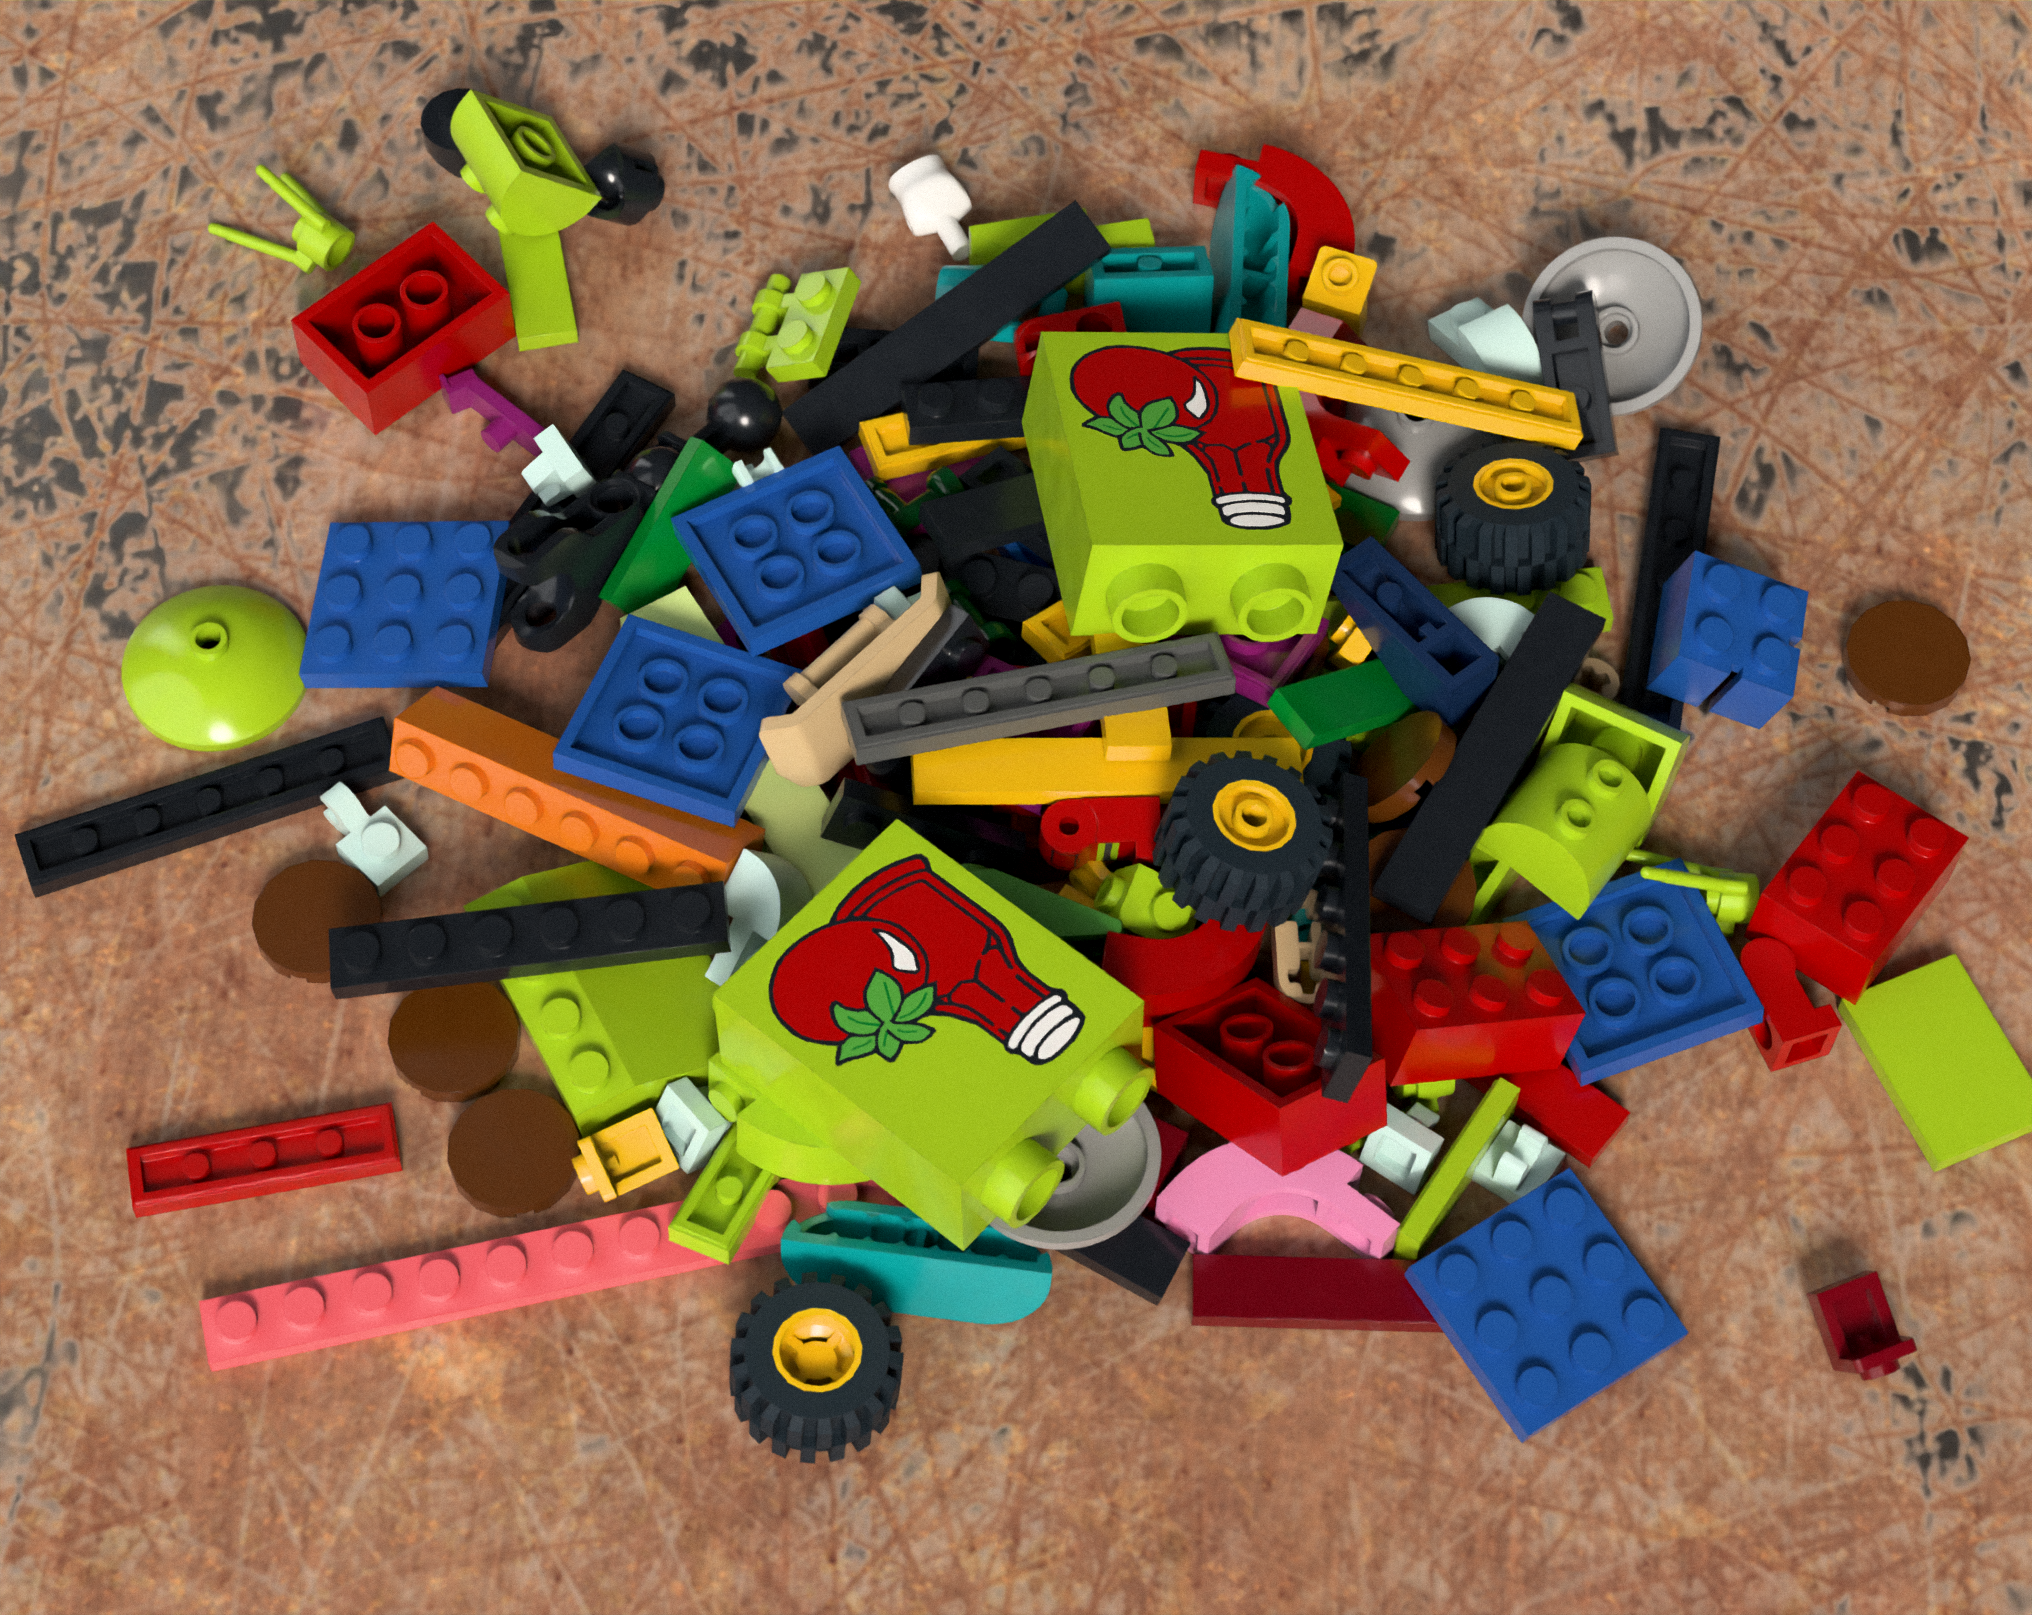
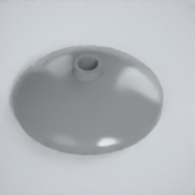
M1602 237L1589 240L1559 255L1542 271L1535 281L1527 297L1522 315V320L1529 329L1538 350L1533 301L1552 298L1553 302L1557 303L1575 299V293L1594 290L1599 310V326L1613 417L1644 411L1667 398L1684 381L1692 369L1698 356L1703 336L1701 302L1695 286L1686 271L1662 249L1648 242L1628 237ZM1578 323L1558 327L1559 340L1580 337ZM1618 325L1627 327L1628 336L1624 342L1611 344L1608 341L1609 331L1613 327Z
M1347 401L1345 413L1347 420L1380 430L1411 462L1398 482L1373 474L1370 480H1366L1351 473L1343 488L1400 511L1399 520L1401 521L1435 520L1436 480L1439 474H1443V467L1451 459H1459L1460 453L1469 448L1480 449L1483 443L1493 441L1501 444L1502 435ZM1407 417H1417L1422 419V421H1412Z
M1142 1102L1132 1117L1111 1135L1103 1136L1087 1124L1069 1142L1057 1157L1064 1162V1172L1070 1177L1059 1183L1049 1201L1028 1223L1013 1229L996 1217L989 1225L1003 1235L1020 1243L1037 1248L1055 1250L1076 1249L1094 1245L1118 1234L1128 1227L1149 1203L1156 1189L1161 1166V1143L1158 1129L1145 1103Z

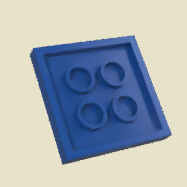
M839 445L671 518L676 538L752 658L868 607L870 604H874V597L892 586H895L901 592L921 583L922 570L920 563Z
M510 520L330 523L299 670V676L305 688L488 687L507 577L498 571L493 547L498 537L511 526Z
M628 614L553 751V769L735 828L769 761V756L759 738L761 720L766 717L793 713L797 704L786 693L783 683L795 672L800 674L803 670L758 655L752 658L749 652Z
M1681 857L1654 866L1656 868L1689 872ZM1639 871L1608 882L1579 920L1554 901L1502 919V923L1527 920L1586 1012L1565 1054L1580 1086L1763 1022L1764 1007L1699 889L1645 879Z
M1570 1167L1414 1263L1404 1274L1407 1281L1521 1443H1524L1675 1346L1689 1333Z

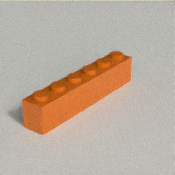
M439 686L433 688L394 719L389 771L654 889L723 881L725 886L744 848L762 852L765 835L764 828L739 818L735 828L553 769V751L560 739Z

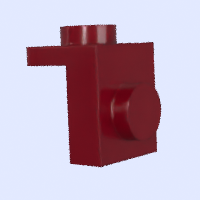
M1866 1270L1806 1293L1834 1371L1855 1373L1860 1375L1861 1380H1872L1899 1370L1901 1367L1898 1358L1917 1351L1913 1337L1899 1335L1877 1271Z

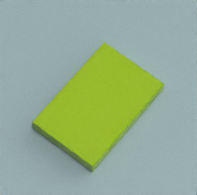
M1956 954L1866 989L1856 1005L1844 998L1841 999L1838 1007L1839 1013L1934 1172L2032 1132V1078Z

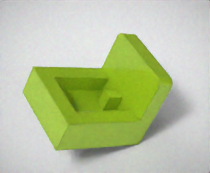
M1140 863L1117 869L1114 873L1108 874L1101 883L1094 899V907L1099 912L1121 920L1128 935L1152 939L1175 938L1192 932L1197 922V919L1194 918L1196 910L1189 905L1181 909L1172 900L1175 890L1173 888H1163L1158 879L1159 873Z

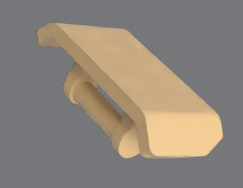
M939 571L922 575L921 597L896 620L889 617L885 611L876 605L870 604L859 614L858 622L800 674L795 672L783 683L786 693L800 707L792 714L763 718L759 731V738L778 775L801 787L816 786L829 781L854 758L841 718V702L879 695L950 604H952Z

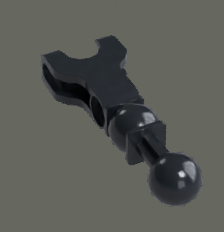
M739 376L719 385L708 400L707 424L692 437L705 441L721 454H725L728 450L750 454L769 446L781 430V411L783 409L775 391L760 379ZM662 431L657 436L658 445L656 444L637 452L625 468V472L619 469L611 475L612 478L595 484L559 513L550 514L544 510L527 512L498 537L493 547L498 571L522 585L529 586L528 590L511 609V624L515 639L522 647L543 653L555 651L573 639L592 622L602 603V599L598 597L687 441L669 431ZM523 553H530L529 555L519 556ZM554 611L557 612L556 617L551 622L539 627L534 626Z

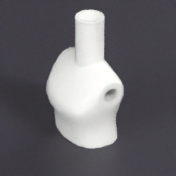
M928 155L912 161L899 169L890 178L889 189L898 199L912 234L919 237L938 233L954 260L961 261L969 257V239L959 221L970 212L972 204L963 186L946 168L943 159L939 155Z

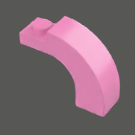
M1232 1142L1200 1156L1185 1167L1157 1197L1154 1221L1155 1224L1190 1242L1191 1244L1187 1251L1191 1254L1215 1255L1237 1230L1254 1220L1273 1215L1296 1216L1319 1225L1363 1259H1387L1393 1253L1398 1227L1400 1226V1223L1395 1220L1391 1209L1382 1200L1372 1194L1365 1193L1361 1195L1358 1192L1363 1164L1348 1154L1336 1150L1306 1165L1304 1168L1282 1177Z

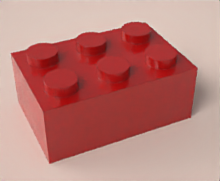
M434 221L291 319L300 362L375 436L441 389L439 375L444 374L445 378H449L470 369L516 336L510 293Z
M1858 770L1761 893L1744 937L1750 941L1756 938L1768 937L1786 944L1794 953L1797 962L1796 969L1841 998L1856 1005L1866 989L1869 988L1947 884L1969 837Z
M1527 920L1370 934L1372 1050L1385 1057L1386 1080L1390 1086L1559 1068L1586 1012Z
M1258 977L1238 985L1210 1001L1191 1007L1153 1025L1157 1092L1282 1177L1298 1171L1306 1165L1344 1146L1351 1145L1358 1139L1387 1126L1385 1057L1372 1050L1373 1058L1348 1103L1322 1097L1321 1067L1315 1066L1313 1060L1315 1045L1321 1031V1018L1315 1017L1312 1011Z

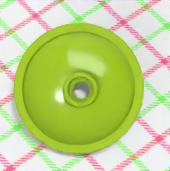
M214 585L183 592L152 610L136 627L127 643L122 659L121 675L128 704L133 714L149 732L159 739L180 748L201 752H217L252 744L282 726L296 711L305 696L307 688H305L299 676L306 635L291 611L276 599L260 591L241 586ZM219 642V644L214 648H201L203 645L207 643Z

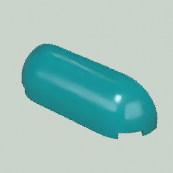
M1240 165L1235 166L1232 177L1224 187L1212 229L1209 261L1214 274L1210 333H1229L1236 318L1286 328L1290 238L1289 213L1285 203L1278 206L1270 193L1254 185L1261 178L1258 173Z
M833 1201L827 1203L826 1213L815 1215L801 1223L792 1220L785 1228L781 1238L782 1263L788 1275L797 1285L802 1282V1273L817 1272V1282L830 1283L832 1273L846 1277L845 1288L854 1291L859 1283L872 1290L871 1305L874 1306L884 1301L892 1313L978 1324H1003L1022 1319L1037 1310L1047 1298L1051 1287L1052 1261L1048 1252L1042 1254L1036 1247L1015 1241L990 1225L962 1251L906 1207L859 1201Z

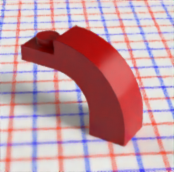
M1263 143L1258 161L1241 158L1232 153H1217L1201 149L1195 167L1194 204L1218 208L1224 187L1232 177L1233 169L1236 165L1246 167L1258 173L1261 178L1254 185L1270 193L1278 206L1285 203L1290 218L1289 244L1293 251L1288 270L1287 302L1303 305L1302 298L1320 248L1328 246L1354 254V222L1344 197L1333 182L1317 167L1294 153L1279 147Z
M1300 308L1288 328L1368 346L1343 320L1305 308ZM1299 391L1325 479L1339 487L1344 486L1351 473L1366 480H1370L1373 474L1396 482L1400 480L1411 461L1380 430L1347 420L1345 417L1347 401Z
M1209 918L1207 924L1204 923L1196 930L1183 936L1169 939H1152L1108 931L1099 968L1144 1000L1143 1027H1153L1158 1022L1191 1007L1210 1001L1228 990L1241 985L1255 964L1267 922L1260 932L1248 933L1244 925H1237L1235 931L1231 932L1220 929V922Z

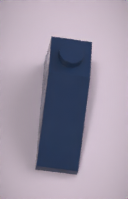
M1372 536L1340 556L1331 588L1402 693L1421 711L1428 710L1438 713L1451 729L1475 714L1496 682L1500 657Z

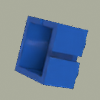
M1695 550L1663 584L1646 689L1698 707L1730 675L1731 671L1736 672L1737 674L1710 700L1709 712L1760 730L1794 696L1800 649L1794 646L1802 639L1808 591Z

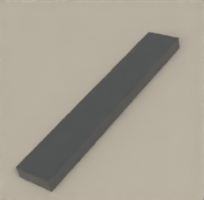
M1218 632L845 701L841 702V718L856 765H863L1104 719L1105 716L1146 711L1235 694L1236 677Z

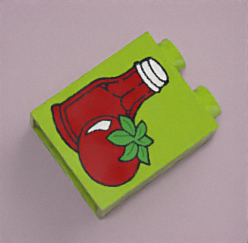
M1041 332L1022 418V427L1070 636H1094V634L1117 633L1123 639L1131 642L1151 643L1163 640L1171 635H1202L1218 632L1219 635H1245L1259 642H1276L1296 634H1317L1344 544L1298 387L1276 386L1235 377L1229 333Z
M899 819L890 824L713 993L721 1062L962 1251L996 1217L1013 1229L1022 1227L1034 1218L1049 1201L1063 1176L1064 1162L1057 1155L1087 1124L1103 1136L1111 1135L1120 1129L1139 1108L1154 1078L1153 1069L1142 1062L1144 1000Z

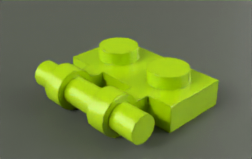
M850 267L801 274L794 293H789L792 287V282L789 278L781 274L771 275L766 288L759 290L753 302L752 313L754 319L749 331L741 334L737 343L735 354L738 360L733 370L735 377L741 376L756 379L760 367H765L778 383L826 377L861 285V281ZM781 325L778 335H773L776 326Z

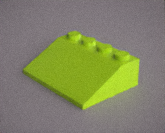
M589 860L522 876L464 905L463 908L465 912L653 890L654 888ZM709 955L499 980L582 1138L597 1133L651 1107L655 1111L666 1086L679 1079L687 1077L696 1088L708 1086V1059L720 1050L715 1011L712 1009L713 993L720 986L705 977L712 963Z

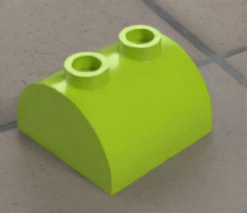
M470 89L454 111L450 125L452 139L467 162L460 170V174L472 189L481 194H486L492 204L485 211V215L497 230L506 235H513L514 233L523 236L551 234L565 229L580 220L602 198L601 194L552 116Z
M1571 682L1563 692L1536 763L1547 750L1556 745L1578 743L1597 748L1611 755L1627 767L1642 785L1651 806L1649 828L1634 847L1639 849L1652 829L1673 786L1689 745L1690 734Z
M1578 743L1560 744L1550 748L1543 754L1493 817L1479 842L1579 920L1648 830L1651 822V806L1647 794L1638 779L1617 759L1588 745Z

